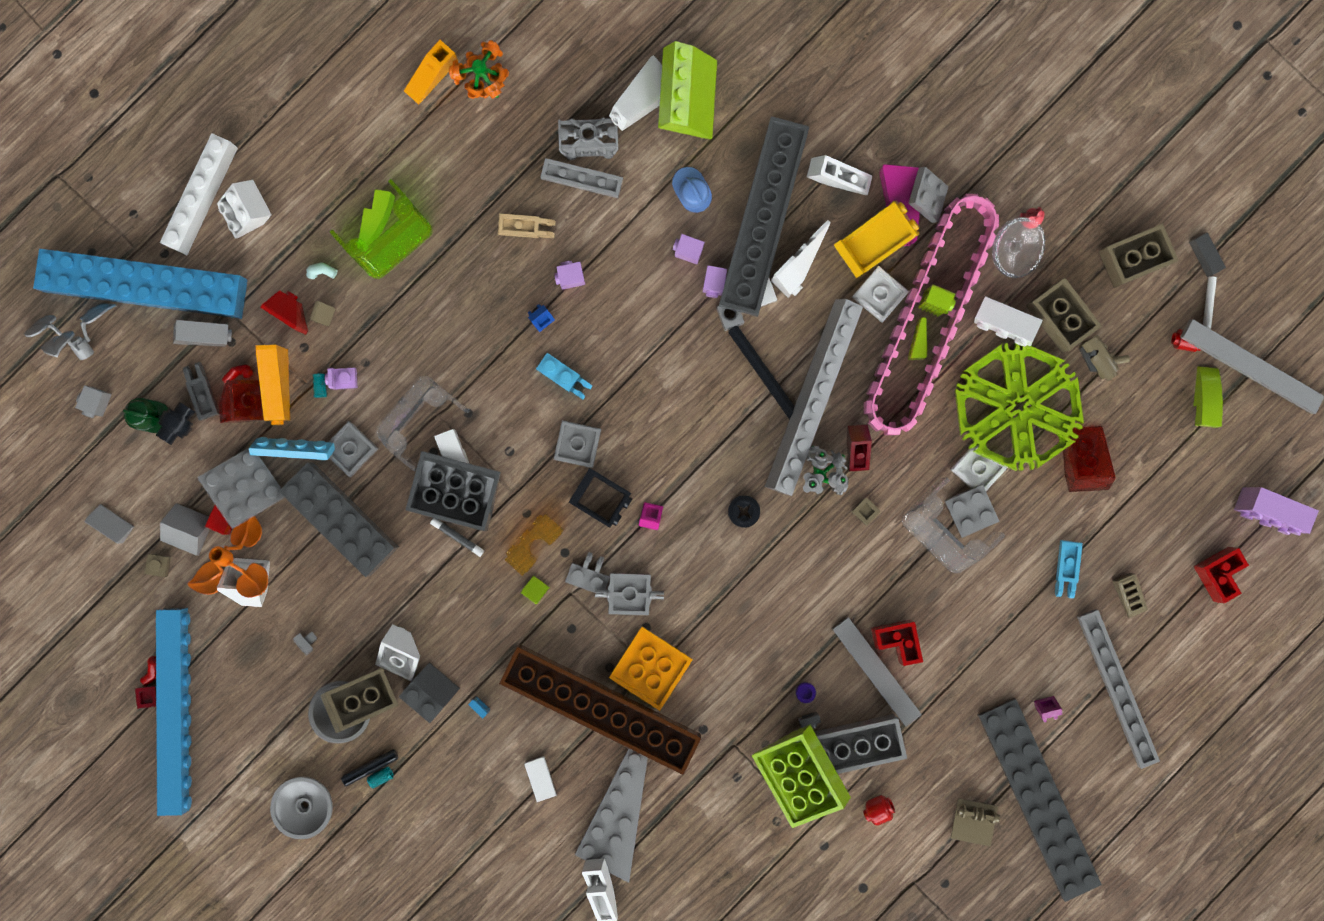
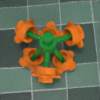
M489 40L486 43H481L482 54L476 55L468 51L465 54L466 63L464 65L454 60L453 65L449 67L450 78L454 79L456 85L460 83V80L466 79V73L474 72L475 79L470 80L469 83L464 85V88L468 91V97L471 99L484 97L485 99L488 96L492 99L498 98L499 94L502 93L500 89L505 86L503 82L509 75V71L504 69L501 63H496L490 69L487 68L485 63L488 59L495 60L497 56L502 57L503 55L499 45ZM480 77H483L488 85L485 89L484 83L479 80Z

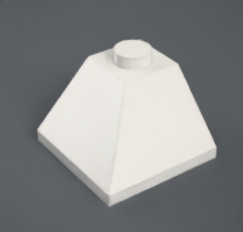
M234 558L233 563L245 571L253 563L263 566L268 573L269 579L270 562L268 560ZM226 566L217 590L242 606L262 607L268 586L262 595L246 598L240 595L236 589L237 580L243 574L231 566Z
M392 624L381 641L375 665L412 682L420 654L411 633L402 627Z

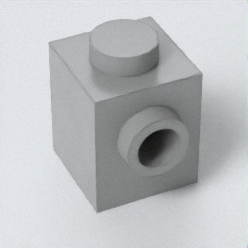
M84 385L82 392L77 396L75 408L82 410L81 414L90 418H94L95 415L103 417L112 394Z

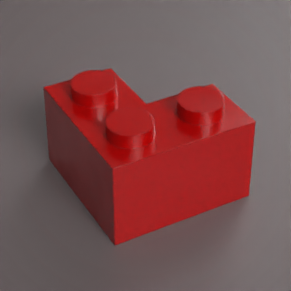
M1227 547L1193 567L1213 602L1224 604L1242 594L1232 575L1248 567L1249 564L1239 548Z
M905 620L871 628L876 649L883 650L896 647L898 661L902 666L923 662L914 621Z

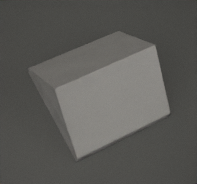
M176 503L160 522V541L199 556L210 530L205 527L209 516Z

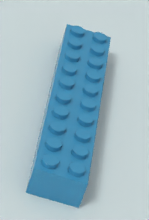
M39 249L33 289L45 293L242 319L248 279L240 275Z

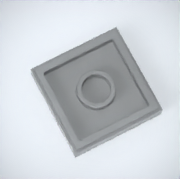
M562 420L553 460L593 468L601 429Z
M348 421L328 441L334 443L335 447L330 459L349 477H352L379 449L351 421Z

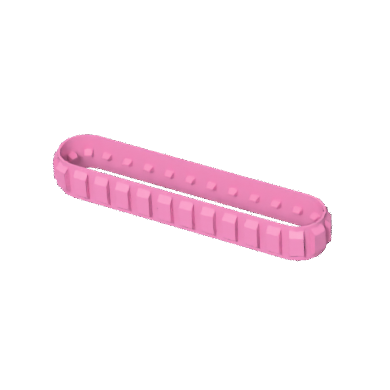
M965 194L961 199L956 198L945 208L946 214L944 213L937 223L935 229L938 232L932 236L928 245L931 251H927L924 254L920 264L923 269L916 273L912 283L915 285V288L909 291L905 300L908 305L901 309L897 321L900 322V325L893 328L889 338L892 340V344L886 346L882 358L885 359L884 363L878 364L874 374L877 380L870 383L866 393L869 395V399L864 402V414L868 416V424L875 431L882 430L884 435H900L901 429L905 432L909 431L917 423L915 418L923 413L926 405L923 400L925 397L930 396L934 386L931 381L938 377L942 367L939 362L946 358L950 348L947 343L953 340L958 328L955 327V324L961 321L965 309L962 307L971 298L973 291L970 288L977 283L981 274L978 269L984 266L988 257L986 250L992 247L996 238L994 231L999 227V215L996 214L995 205L988 198L984 199L979 197L978 194ZM961 206H966V209L974 207L985 218V235H980L978 241L981 244L977 254H972L971 260L973 264L970 271L965 272L963 276L965 283L962 290H957L955 296L958 300L954 309L947 314L950 316L946 328L942 327L940 334L943 336L939 345L934 346L932 350L935 355L931 364H927L924 369L927 374L923 383H919L917 386L919 393L915 402H911L909 408L912 409L909 417L904 416L900 420L903 425L896 428L895 422H889L888 426L883 424L884 419L881 416L877 417L875 415V411H878V405L874 404L877 395L882 394L883 389L880 386L884 377H889L891 373L888 369L892 358H897L899 354L896 351L900 339L904 340L906 337V333L903 331L907 322L912 321L914 318L911 312L915 302L920 303L922 299L919 293L923 284H928L930 278L927 277L931 265L935 266L937 263V259L934 257L938 247H943L945 244L942 238L946 228L951 229L953 223L950 221L952 214L955 213L957 215L961 211Z

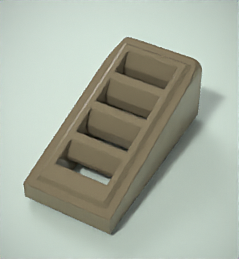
M1129 573L1112 580L1128 618L1148 610L1135 573ZM1130 582L1131 586L1126 588L1123 587V585ZM1130 590L1134 591V593L1126 595V592ZM1133 597L1137 598V600L1129 603L1128 601ZM1136 604L1140 605L1139 608L1131 610L1132 606Z

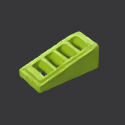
M926 317L920 318L916 324L908 360H923L927 358Z

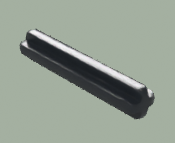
M392 749L343 775L341 780L344 786H349L396 761L398 754Z

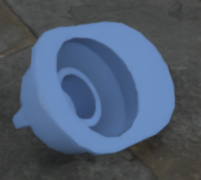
M693 167L679 169L673 177L672 185L680 202L690 212L698 213L704 211L709 207L712 199L710 188L704 177Z

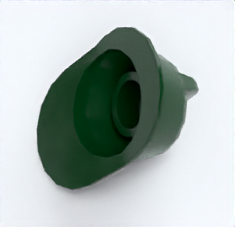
M136 398L131 400L126 405V408L123 409L124 418L131 428L157 433L161 428V425L158 424V418L168 407L158 401Z

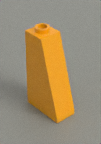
M255 345L264 421L271 422V425H284V421H290L288 349L278 345Z

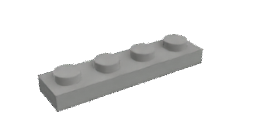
M545 158L541 173L542 180L614 198H619L623 183V177L547 158Z

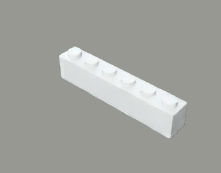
M211 133L160 241L161 244L184 255H188L238 149L230 141Z

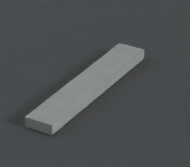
M849 617L832 628L905 727L922 715Z

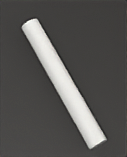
M1208 277L1203 325L1211 329L1217 277Z

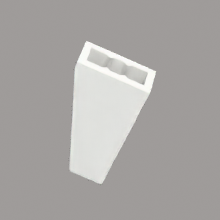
M654 55L650 57L613 106L609 115L612 122L622 131L660 106L662 65Z

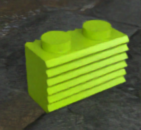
M932 284L924 291L918 309L925 310L930 314L933 313V316L936 315L937 317L947 314L948 311H952L956 300H954L955 293Z

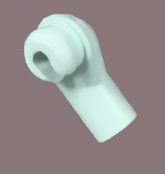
M320 262L309 265L306 269V276L313 280L317 278V275L323 273L334 279L338 270Z

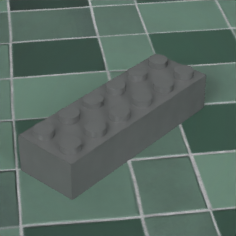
M307 462L279 491L365 577L371 576L399 548L315 463Z

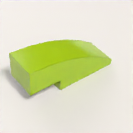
M375 189L372 209L364 208L357 247L362 252L369 250L386 226L395 199L392 192Z
M1197 367L1193 406H1196L1195 426L1222 427L1223 395L1219 368Z

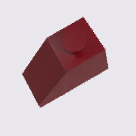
M868 424L847 427L849 472L864 471L870 468L872 439Z

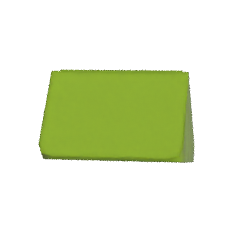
M533 576L520 593L533 603L538 604L550 587Z

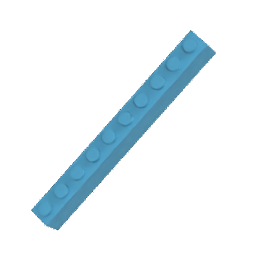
M188 608L156 610L157 816L183 815L189 811L192 804V798L189 796L192 779L189 776V768L191 766V756L189 755V747L191 745V736L189 735L191 696L188 694V686L191 683V676L188 674V666L191 662V656L188 653V645L190 644L191 637L188 633V625L190 624Z

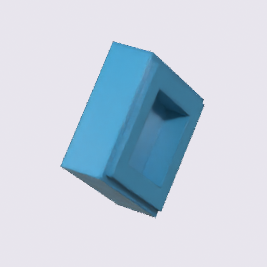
M475 697L468 704L482 719L490 711V708L478 697Z

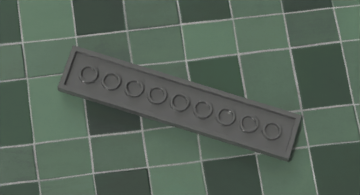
M772 116L770 118L719 307L756 317L759 315L809 126Z
M1012 698L978 714L1062 899L1066 902L1101 886L1098 875L1017 700Z

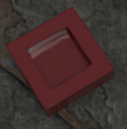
M156 685L135 688L137 709L156 707Z

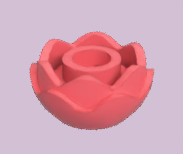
M1040 207L1037 209L1030 208L1026 213L1020 214L1019 222L1027 228L1036 227L1043 222L1044 211Z

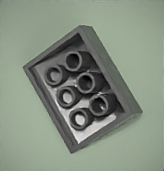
M421 451L405 510L477 530L488 531L501 472Z

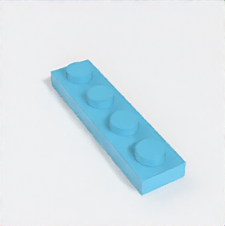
M267 437L256 438L249 447L250 455L328 460L335 450L334 443L306 441L303 439L287 440L285 438L270 439Z

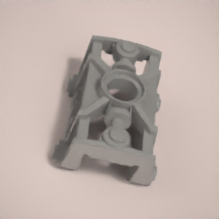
M610 118L558 120L559 151L568 160H575L577 157L603 156L606 159H611L619 150L618 126ZM593 130L594 135L589 139L584 138L582 135L583 131ZM608 135L609 138L616 139V143H603L598 138ZM569 137L578 139L574 144L562 145V141L567 140Z

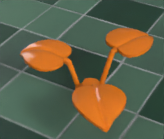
M254 516L233 529L230 539L231 543L235 546H224V548L216 546L212 548L209 553L211 562L204 564L187 585L201 594H214L218 592L217 586L224 572L221 566H231L243 574L236 583V589L240 595L246 598L262 595L268 586V573L266 569L259 564L253 563L245 571L233 563L234 557L230 552L231 550H241L243 546L252 547L260 540L262 527L257 518Z

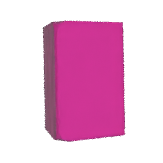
M644 502L639 526L658 530L663 506Z

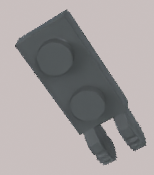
M201 362L195 363V369L199 378L194 379L192 370L188 366L183 368V373L199 421L219 415L220 412Z

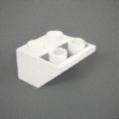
M253 180L232 183L217 203L218 209L224 216L228 228L233 233L235 239L264 225L272 215Z

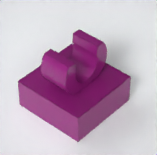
M1054 696L1034 701L1035 708L1044 723L1047 722L1048 718L1053 717L1054 720H1057L1058 716L1062 715V708Z

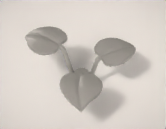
M100 304L83 314L80 318L82 321L80 324L84 338L80 336L74 337L75 333L73 331L60 332L51 324L57 319L54 315L40 318L24 332V335L26 337H33L43 332L46 328H51L59 336L49 339L41 346L44 353L58 357L62 348L68 343L79 360H84L94 353V350L88 344L91 340L87 335L86 324L95 321L111 308L117 307V305Z

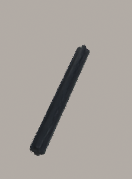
M734 326L728 331L729 335L790 420L795 406L738 326Z

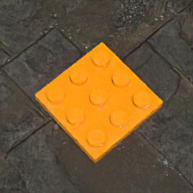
M641 626L609 678L660 711L693 659Z

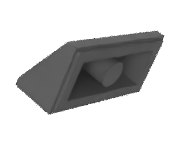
M1208 233L1189 242L1207 277L1226 268Z

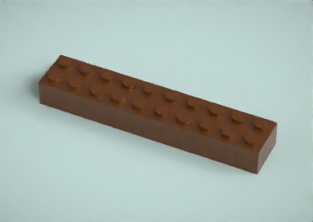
M521 644L516 648L499 683L684 775L701 740V733Z

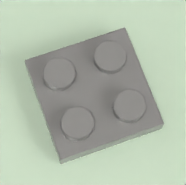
M920 167L909 205L931 223L939 222L948 186L928 168Z
M982 484L944 500L962 538L1000 522Z

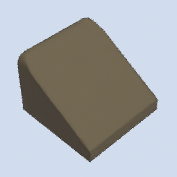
M316 301L310 320L330 326L335 308Z

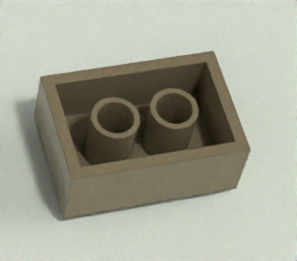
M1163 224L1098 251L1114 288L1179 261Z
M1066 278L1056 282L1026 305L1034 317L1043 320L1042 328L1061 353L1070 351L1102 327Z
M383 668L320 695L336 733L398 706Z

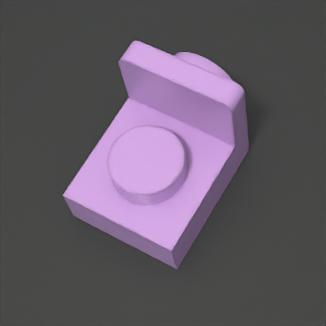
M356 368L327 369L328 373L325 374V382L330 389L358 388Z

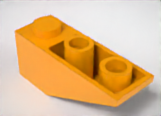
M439 40L426 54L404 89V92L419 105L447 75L449 67L453 65V61H459L455 52Z

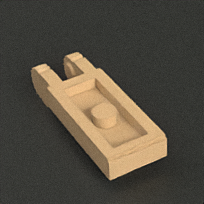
M499 214L498 235L554 238L555 233L551 231H539V224L555 226L556 221L537 216Z

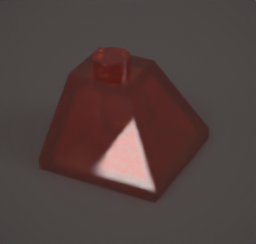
M226 380L219 400L220 423L264 421L259 380Z

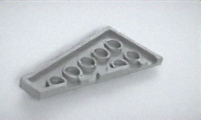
M629 748L575 852L576 856L584 860L605 858L609 873L628 883L648 760L647 757Z

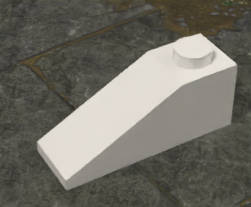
M823 155L811 158L807 178L828 186L868 195L872 175Z

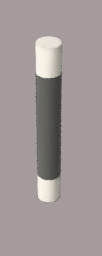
M432 519L431 525L479 557L483 555L485 550L440 520Z

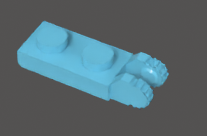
M549 353L545 355L536 368L540 373L566 391H571L582 400L585 398L584 393L573 388L578 381L587 389L592 388V385L582 379L578 373Z
M1060 540L1056 573L1057 582L1055 584L1056 597L1062 596L1064 581L1069 582L1067 596L1069 598L1075 597L1082 554V543Z

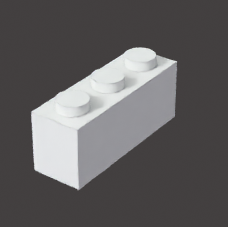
M985 296L974 323L982 330L988 331L990 329L995 331L997 336L1007 339V337L1012 338L1016 344L1026 347V345H1032L1043 320Z

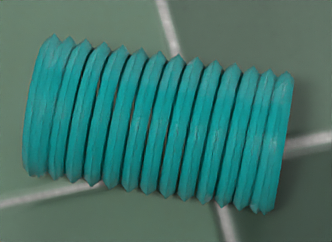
M313 374L314 397H327L325 374Z
M387 766L368 776L367 782L374 789L380 784L382 785L388 780L393 779L394 775L390 767Z

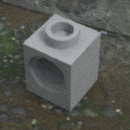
M717 306L716 310L724 331L744 324L741 312L734 311L735 317L728 319L724 315V311L727 308Z

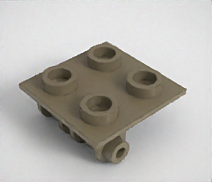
M958 798L950 838L991 847L995 822L999 823L1000 815L997 814L998 806Z

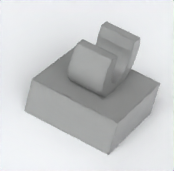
M313 632L309 633L305 638L300 633L293 638L295 644L306 656L313 651L310 645L317 640Z

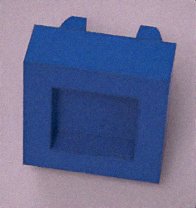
M538 304L536 305L538 309L535 312H528V318L536 329L541 332L555 319L544 305Z

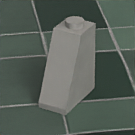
M176 320L173 330V344L225 347L227 342H231L232 330H228V324Z

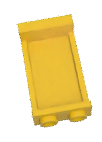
M893 201L888 207L854 232L834 244L856 278L865 274L920 234L917 231L920 229L913 218L911 220L906 215L908 210L902 202Z

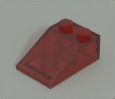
M1082 427L1080 430L1073 428V433L1079 437L1071 439L1075 442L1063 450L1064 472L1068 491L1109 490L1116 476L1103 427Z

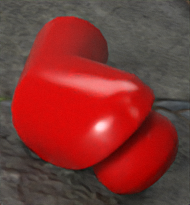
M247 364L234 366L224 375L222 381L230 385L240 375H243L244 378H250L253 375V370Z
M151 656L147 660L148 673L140 678V682L144 686H148L156 679V656Z

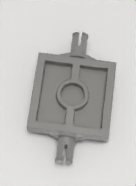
M610 573L608 588L595 589V593H603L595 594V598H607L608 614L649 615V605L652 599L664 600V596H656L664 595V591H652L650 574Z

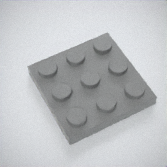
M249 448L198 477L199 482L231 529L285 498L279 492L281 487L261 458L257 455H250Z

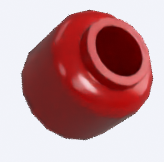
M883 795L868 800L865 803L866 809L863 810L866 820L868 822L871 821L876 826L891 821L895 813L891 799Z

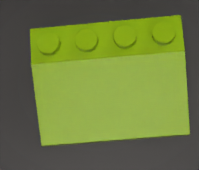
M677 41L663 48L658 128L709 140L712 139L717 71L716 59L692 45Z
M811 725L793 731L752 754L756 765L792 828L844 809L851 798Z

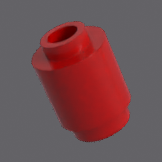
M1178 329L1177 332L1173 333L1171 344H1173L1175 349L1191 352L1201 351L1180 338L1184 331L1183 329Z

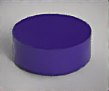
M802 682L796 687L795 694L800 702L810 703L816 697V689L811 683Z

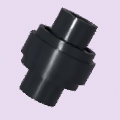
M181 402L177 404L173 411L169 408L166 411L164 410L158 418V424L161 425V428L156 433V436L170 445L174 443L177 437L182 439L184 436L187 437L193 429L191 428L193 423L189 420L195 411Z

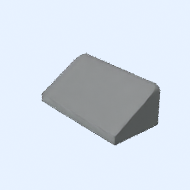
M102 504L84 521L117 544L124 543L134 528L133 525Z

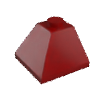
M279 290L261 305L260 308L286 325L305 335L307 334L308 329L303 305L297 301L298 296L290 291L284 293Z

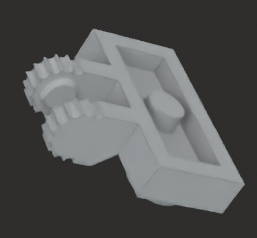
M588 552L583 566L575 563L571 564L565 582L595 593V589H606L610 576L599 573L604 561V557L601 556L597 561L595 571L588 569L593 557V553Z

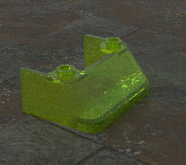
M392 179L388 182L401 196L393 205V211L399 220L368 246L360 238H353L346 243L333 229L329 231L357 264L374 279L383 278L432 235L431 224Z

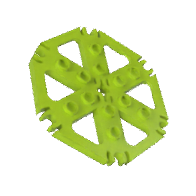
M1005 343L1003 350L1001 344L963 371L967 374H961L960 378L964 379L966 384L961 385L958 383L956 385L958 389H955L960 435L968 431V434L963 436L962 440L964 441L967 438L973 440V444L968 447L969 449L978 445V448L972 452L1014 471H1017V463L1019 471L1024 470V463H1028L1029 469L1033 470L1035 464L1036 469L1073 444L1075 441L1071 439L1079 437L1072 431L1073 428L1082 429L1083 426L1081 424L1084 423L1078 377L1070 381L1076 375L1075 372L1070 375L1065 373V369L1069 364H1065L1061 368L1059 367L1065 360L1028 345L1026 347L1021 346V350H1019L1020 345L1014 343L1015 349L1010 350L1008 343ZM1027 356L1040 360L1050 367L1049 373L1029 387L1027 386L1024 358ZM1000 360L1003 365L1005 388L978 377V371L991 361ZM1060 389H1067L1070 394L1072 412L1067 416L1040 403ZM967 398H974L997 408V410L977 424L971 425L967 422L965 400ZM1027 400L1021 407L1023 411L1018 409L1012 413L1010 412L1016 406L1015 402L1021 403ZM1032 424L1056 434L1059 438L1058 444L1042 455L1037 454ZM1010 425L1013 455L1006 458L990 451L986 443Z

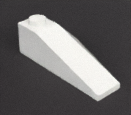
M829 220L811 236L807 244L804 243L795 256H792L774 274L771 282L788 298L791 294L796 296L803 288L801 284L831 223Z

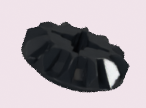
M745 495L738 496L730 503L728 516L736 526L747 528L758 521L760 507L754 498ZM738 505L743 508L750 505L747 512L751 518L745 515L738 518L741 512Z

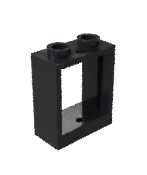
M589 468L568 503L611 528L612 525L617 526L622 516L619 513L622 508H628L632 501L630 497L632 493ZM594 477L624 494L609 520L579 503Z

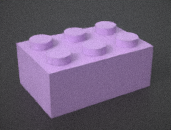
M1262 487L1242 488L1234 508L1235 511L1241 513V517L1250 520L1255 518L1260 520L1259 524L1263 526L1277 527V531L1286 535L1292 533L1299 536L1301 533L1310 534L1319 510Z

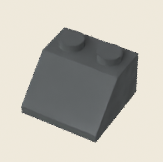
M429 662L407 686L399 698L427 722L431 723L460 688Z

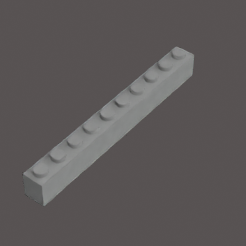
M848 299L835 300L765 487L792 496L863 306Z

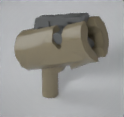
M1098 335L1079 345V350L1089 371L1097 372L1101 379L1106 378L1108 381L1118 375L1116 371L1119 370L1117 365L1130 362L1129 355L1115 357L1109 353L1108 347Z

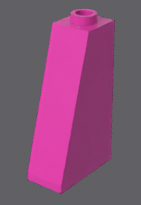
M883 164L879 174L886 207L893 201L902 202L908 210L906 213L910 220L913 218L919 225L920 213L909 205L919 168ZM916 236L914 239L909 241L904 246H911V244H914L917 241L918 236Z

